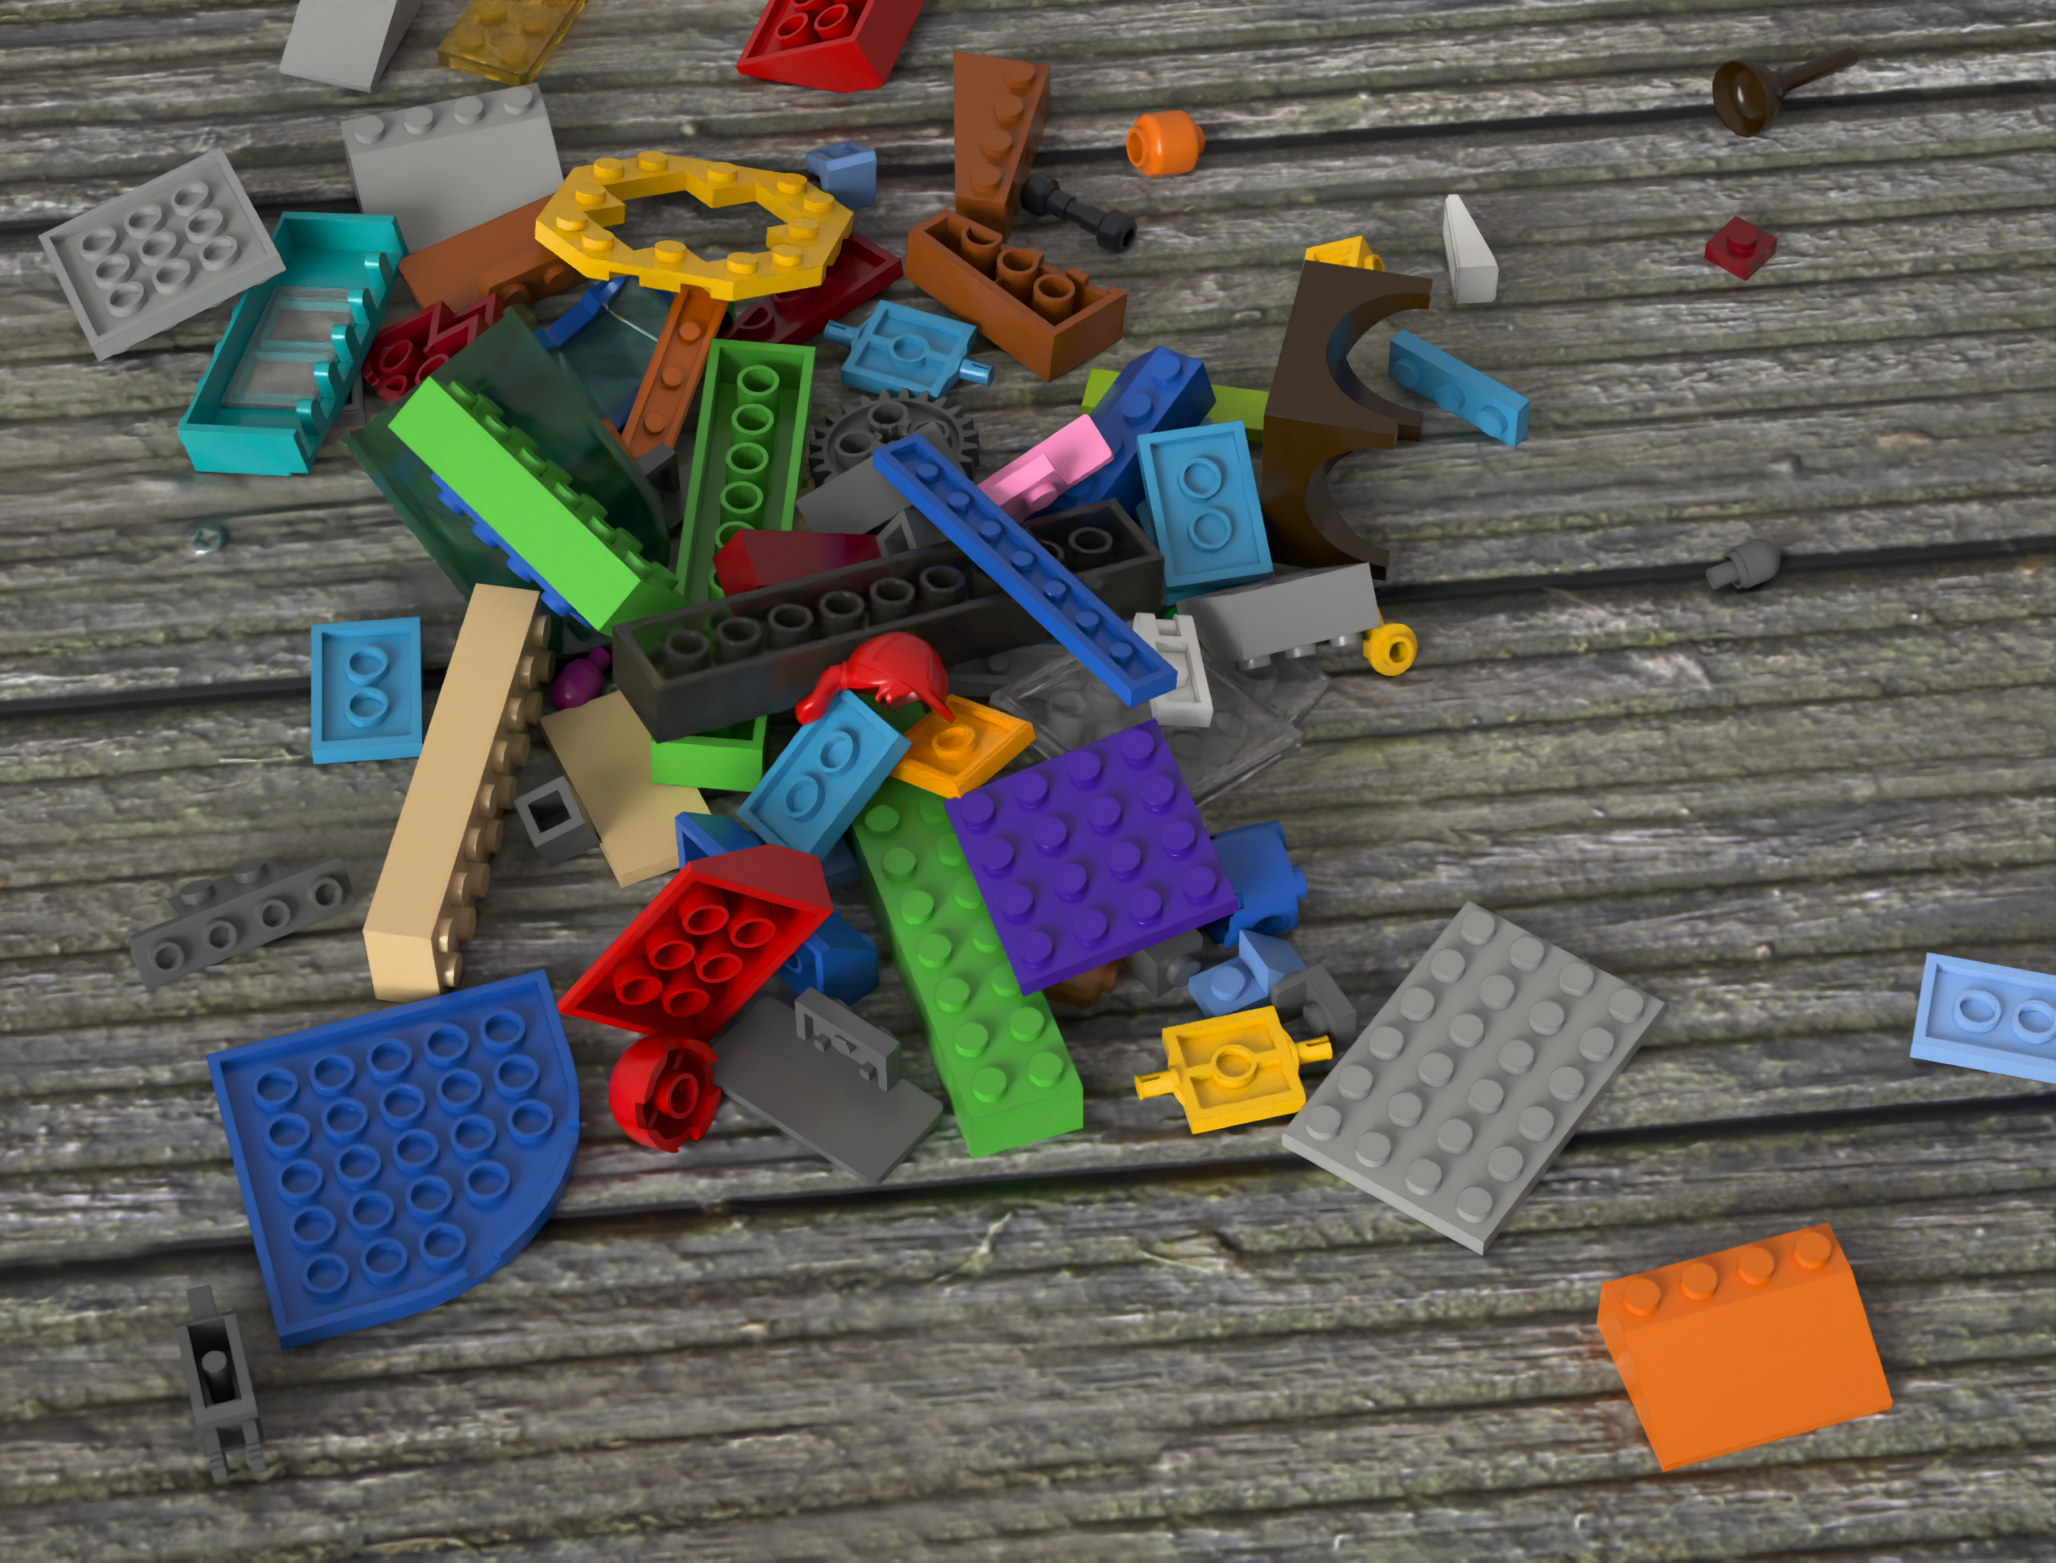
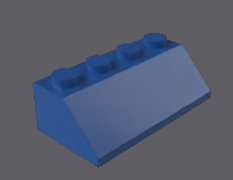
M1158 346L1130 361L1089 414V417L1093 420L1113 452L1114 459L1058 496L1047 507L1035 511L1023 519L1027 527L1102 557L1136 511L1135 508L1146 498L1135 445L1137 435L1197 427L1215 405L1216 399L1204 363L1162 346Z
M685 811L674 817L680 870L692 860L766 845L756 832H747L732 817ZM832 903L834 911L774 974L798 996L811 986L827 997L832 996L840 999L850 1007L879 986L878 959L880 955L874 941L865 932H856L842 919L840 912Z

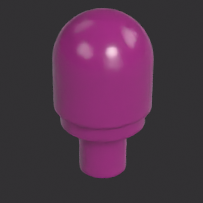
M595 647L585 660L575 659L573 662L568 663L558 675L550 690L552 703L557 710L561 711L567 708L580 707L599 696L605 683L602 673L612 661L611 656L604 649Z

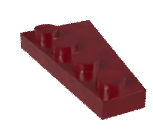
M852 231L848 239L842 240L841 251L834 264L826 267V277L820 286L770 294L762 303H752L717 339L800 346L824 330L829 320L836 322L904 276L901 259Z

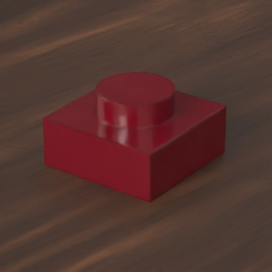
M1735 216L1706 243L1704 258L1747 281L1776 253L1777 238Z

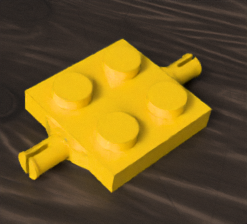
M1271 1005L1163 1028L1162 1044L1168 1059V1070L1141 1076L1137 1075L1134 1077L1139 1100L1173 1092L1175 1098L1183 1105L1193 1135L1299 1112L1306 1104V1095L1299 1078V1065L1326 1059L1331 1060L1332 1048L1327 1035L1294 1043L1292 1038L1282 1028L1275 1006Z

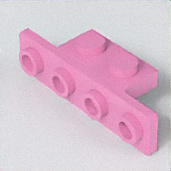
M1084 414L976 486L1016 523H1019L1035 511L1047 507L1058 496L1114 459V454L1093 420L1087 414Z

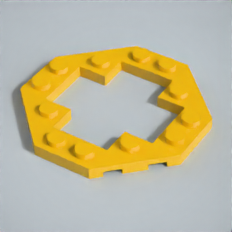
M643 151L635 158L623 160L599 158L592 165L574 167L537 217L535 239L587 278L609 281L611 278L634 275L639 276V286L681 293L683 284L702 287L710 293V298L737 301L820 286L826 277V267L834 264L841 251L842 240L848 239L852 232L854 212L834 200L833 195L825 193L809 183L807 178L800 174L780 173L737 166L727 162H712L674 156L658 151ZM684 190L712 209L757 202L787 223L767 227L766 247L771 251L755 254L734 252L729 254L727 259L705 262L688 250L683 243L672 240L659 241L655 244V247L633 250L617 239L612 232L602 228L624 224L626 204L621 201Z

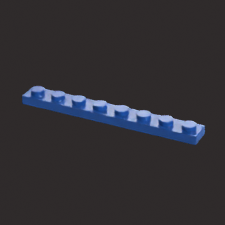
M917 433L874 449L873 468L1130 708L1176 689L1178 671L921 434Z

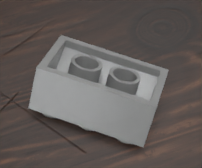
M1369 562L1311 568L1176 601L1177 611L1180 615H1191L1193 617L1197 638L1215 662L1238 661L1239 670L1272 664L1270 654L1284 651L1285 659L1317 653L1316 643L1329 640L1330 647L1358 643L1362 641L1361 631L1381 627Z

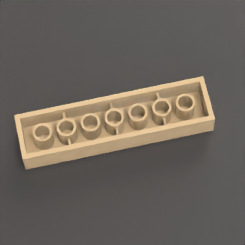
M475 584L363 928L375 997L378 1000L409 1004L447 994L449 986L457 987L462 972L461 947L463 941L471 942L476 926V910L474 905L477 897H485L490 879V866L487 863L490 854L498 853L501 848L503 839V821L501 818L504 809L511 810L514 806L513 800L516 798L517 780L514 776L517 767H525L530 750L528 731L530 725H538V718H541L543 708L541 689L543 683H551L554 676L556 655L555 651L548 650L547 646L551 632L550 615L543 614L540 591Z

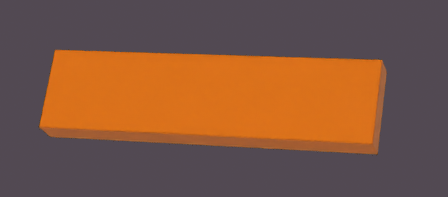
M683 284L681 293L676 292L611 466L624 470L635 458L645 455L661 442L674 449L708 359L711 338H716L729 301L710 298L709 292L695 285Z

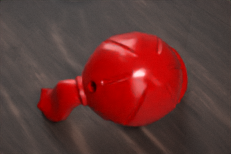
M897 631L883 633L868 639L852 653L849 660H844L842 664L832 665L824 670L814 690L808 697L797 701L795 708L798 722L808 725L825 717L835 696L841 690L844 692L851 690L863 695H876L875 700L877 703H880L881 698L884 697L880 707L883 712L888 705H891V710L896 712L900 707L920 700L948 723L952 724L956 719L951 709L945 704L949 692L948 676L940 655L928 642L920 637Z

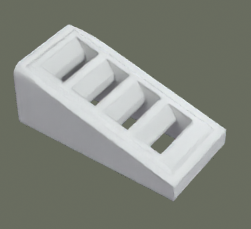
M1449 194L1445 198L1442 232L1453 298L1457 304L1492 302L1496 298L1498 265L1459 195Z

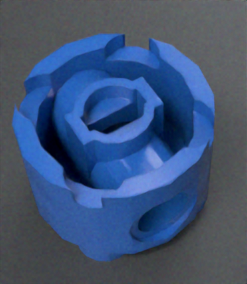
M1272 820L1209 835L1237 897L1240 911L1204 925L1211 939L1217 945L1224 943L1223 948H1229L1239 945V931L1243 929L1268 936H1275L1296 929L1298 925V900L1307 897V883L1302 869L1298 865L1291 866L1285 850L1286 839L1281 824L1277 820Z

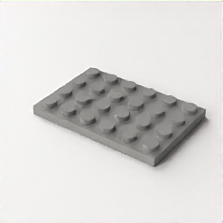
M1468 900L1282 1132V1146L1483 1256L1664 1017L1665 1002Z

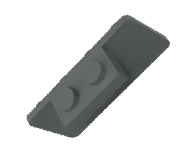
M811 986L795 1000V1010L775 997L766 996L761 998L711 1048L718 1058L717 1063H711L713 1086L720 1087L723 1093L867 1185L875 1186L882 1183L943 1118V1105L939 1100L902 1078L901 1043L897 1041L896 1037L885 1027L880 1025L873 1026L852 1013L850 1008L840 999L832 996L827 997Z

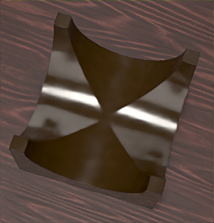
M1305 260L1264 412L1261 512L1272 563L1311 569L1369 562L1372 579L1386 580L1390 551L1367 543L1347 525L1335 506L1326 476L1341 459L1355 450L1370 448L1394 450L1396 440L1419 442L1424 412L1401 407L1374 393L1355 375L1346 356L1357 341L1372 326L1384 318L1404 310L1428 309L1432 296L1433 279Z

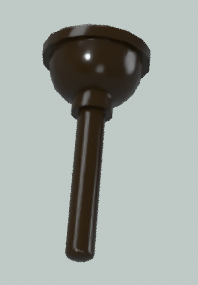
M1847 47L1782 73L1772 71L1766 65L1742 58L1725 62L1716 71L1712 83V95L1717 114L1725 126L1738 136L1750 138L1760 135L1772 125L1773 119L1780 112L1782 99L1788 91L1854 66L1858 60L1857 53L1853 48Z

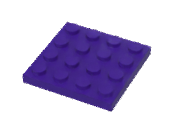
M1156 718L964 793L960 799L954 797L943 802L1023 997L1240 911L1237 897Z

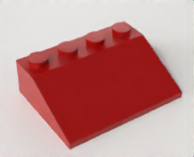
M769 0L735 68L741 75L841 94L864 89L867 91L875 90L883 86L888 80L889 74L905 45V41L916 18L920 14L925 0Z
M770 843L689 861L556 1003L558 1012L647 1036L658 1033H675L707 1043L834 911L819 857Z

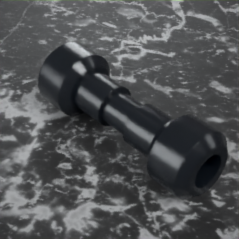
M1041 172L1031 175L1025 181L1020 191L1022 209L1038 217L1052 214L1064 221L1070 220L1078 224L1081 229L1095 235L1100 247L1115 254L1126 251L1135 239L1137 225L1134 217L1118 209L1106 213L1092 205L1086 206L1078 202L1075 197L1061 191L1057 180Z

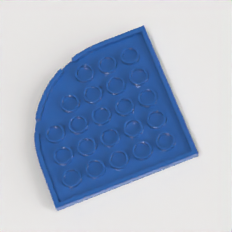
M545 969L206 1055L282 1350L429 1310L462 1295L484 1282L508 1264L526 1247L547 1222L563 1196L574 1169L580 1145L582 1124L579 1083L573 1057Z

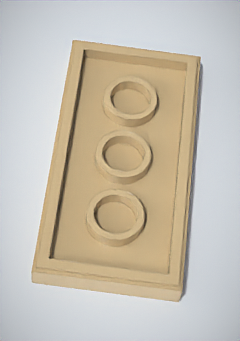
M641 683L595 698L583 706L567 708L538 718L540 732L562 774L580 796L601 841L599 846L621 888L679 868L674 817L683 811L711 814L697 787L651 784L650 740L655 709Z

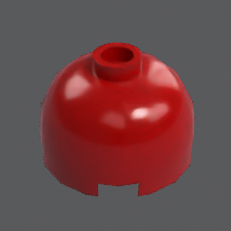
M658 1033L636 1040L623 1051L610 1077L609 1106L613 1119L630 1139L642 1145L669 1153H678V1147L689 1136L695 1141H699L714 1120L721 1098V1088L713 1086V1070L711 1063L718 1062L717 1055L706 1042L675 1033Z

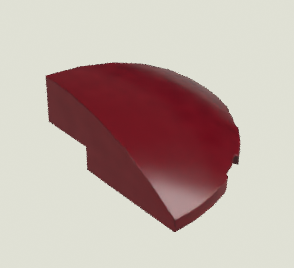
M496 292L456 313L440 300L377 332L361 367L363 377L371 386L375 387L377 394L383 400L399 407H404L428 376L448 386L453 380H456L474 393L489 385L501 374L516 344L521 318Z

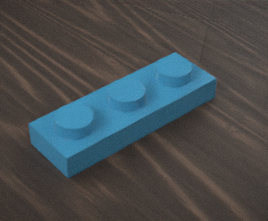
M1404 329L1390 340L1388 377L1395 380L1402 387L1415 391L1438 404L1443 410L1454 413L1477 426L1487 435L1496 437L1514 448L1527 436L1530 399Z

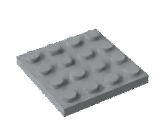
M222 147L216 148L38 236L99 362L112 355L123 353L132 345L161 331L170 330L179 322L208 308H214L226 299L254 285L263 284L271 277L287 270Z

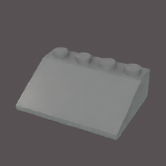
M538 83L341 121L347 165L361 214L395 215L409 250V255L553 194L564 182L548 114Z

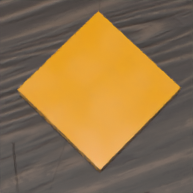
M950 694L945 704L956 716L955 721L952 724L948 723L934 710L926 714L903 734L913 744L890 772L889 776L948 799L954 797L960 799L964 793L985 784L1037 738L1032 723Z

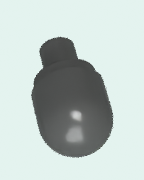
M1764 539L1751 540L1733 547L1730 552L1725 553L1724 563L1707 569V580L1713 589L1733 583L1738 589L1742 587L1749 588L1773 578L1779 571L1781 556L1777 547L1770 541Z

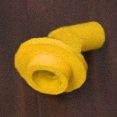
M1378 608L1381 627L1365 630L1367 639L1363 640V656L1368 658L1369 663L1377 672L1386 676H1395L1406 671L1413 663L1418 648L1417 639L1413 631L1402 623L1390 622L1385 624Z

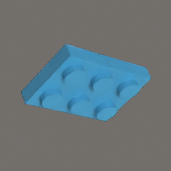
M1243 420L1137 435L1135 445L1165 594L1271 579L1274 571Z
M408 617L311 625V753L314 765L419 757L424 744L423 631L421 618Z
M841 690L835 696L825 717L817 722L801 727L736 814L768 844L773 843L818 856L821 863L913 743L856 692L851 690L844 692Z

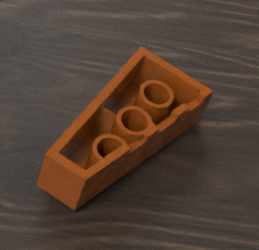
M953 51L956 213L1002 234V243L1007 245L1020 206V191L1025 181L1029 178L1051 110L1050 65Z

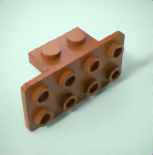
M555 193L402 258L398 263L399 275L420 308L423 310L442 300L456 313L496 292L515 312L590 279L535 239L536 219Z

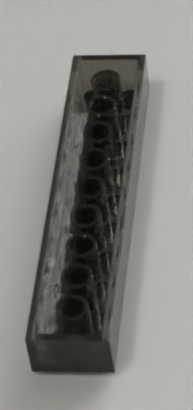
M1115 498L1017 523L1121 620L1134 619L1136 613L1161 611L1165 557ZM948 540L612 626L613 681L652 738L659 744L795 708L797 701L808 697L814 690L824 670L832 665L842 664L844 660H849L852 653L861 644L883 633L897 631L920 637L937 651L944 668L976 659H984L991 655L1025 646H1033L1040 642L1055 639V637L955 543Z

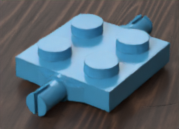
M880 300L872 316L862 323L861 326L856 328L829 320L824 330V341L851 347V353L841 368V381L843 385L875 394H880L881 390H886L890 398H897L902 389H907L909 398L916 399L923 391H928L929 402L933 403L943 396L946 397L951 387L958 380L965 379L989 387L994 379V365L967 359L977 342V326Z

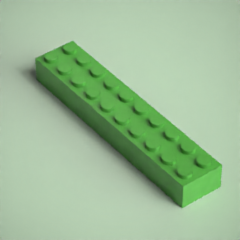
M711 338L675 574L679 580L675 589L689 603L667 628L650 740L651 784L752 792L765 775L785 616L759 619L755 615H731L712 558L739 529L797 531L799 511L794 501L801 498L815 394L816 347Z
M816 684L797 688L798 701L808 697ZM857 693L902 734L926 715L920 700L913 704L904 705L896 712H893L891 705H888L883 712L880 707L884 697L881 698L880 703H877L875 700L876 695ZM888 775L842 836L858 863L860 881L972 1160L1083 1128V1086L1043 991L1039 990L1024 997L1022 995L946 813L943 802L949 799Z

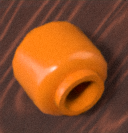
M1176 109L1143 114L1136 120L1133 128L1129 130L1126 139V148L1131 164L1139 168L1145 176L1151 178L1183 175L1194 169L1199 155L1202 154L1205 146L1201 127L1195 125L1188 113Z

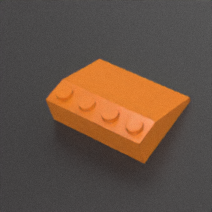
M1829 1222L1602 1283L1596 1323L1663 1472L1892 1408L1891 1394L1852 1269Z

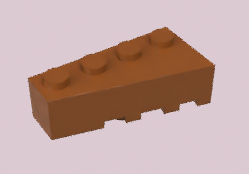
M944 209L909 229L905 277L962 320L977 326V331L1047 383L1052 382L1121 340L1127 292L1112 285L1107 291L1089 283L1088 274L1073 267H1070L1067 272L1059 270L1043 262V253L1028 246L1024 249L1012 248L1003 244L1002 234L948 209Z

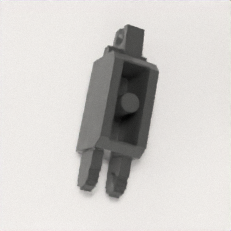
M210 1284L186 1290L193 1320L175 1324V1330L204 1456L209 1457L214 1482L216 1484L229 1480L228 1473L230 1470L226 1452L244 1448L247 1464L252 1468L253 1474L267 1471L261 1444L265 1443V1438L236 1312L232 1310L217 1314Z

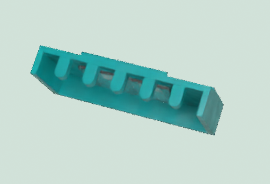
M283 211L274 231L269 236L287 270L271 277L263 284L254 285L245 290L240 302L233 309L232 319L222 340H219L215 346L214 356L204 377H201L198 381L196 394L186 414L179 421V440L185 446L195 471L291 476L292 473L309 474L333 420L337 421L387 312L385 305L399 277L398 263L402 258L409 255V250L395 215Z

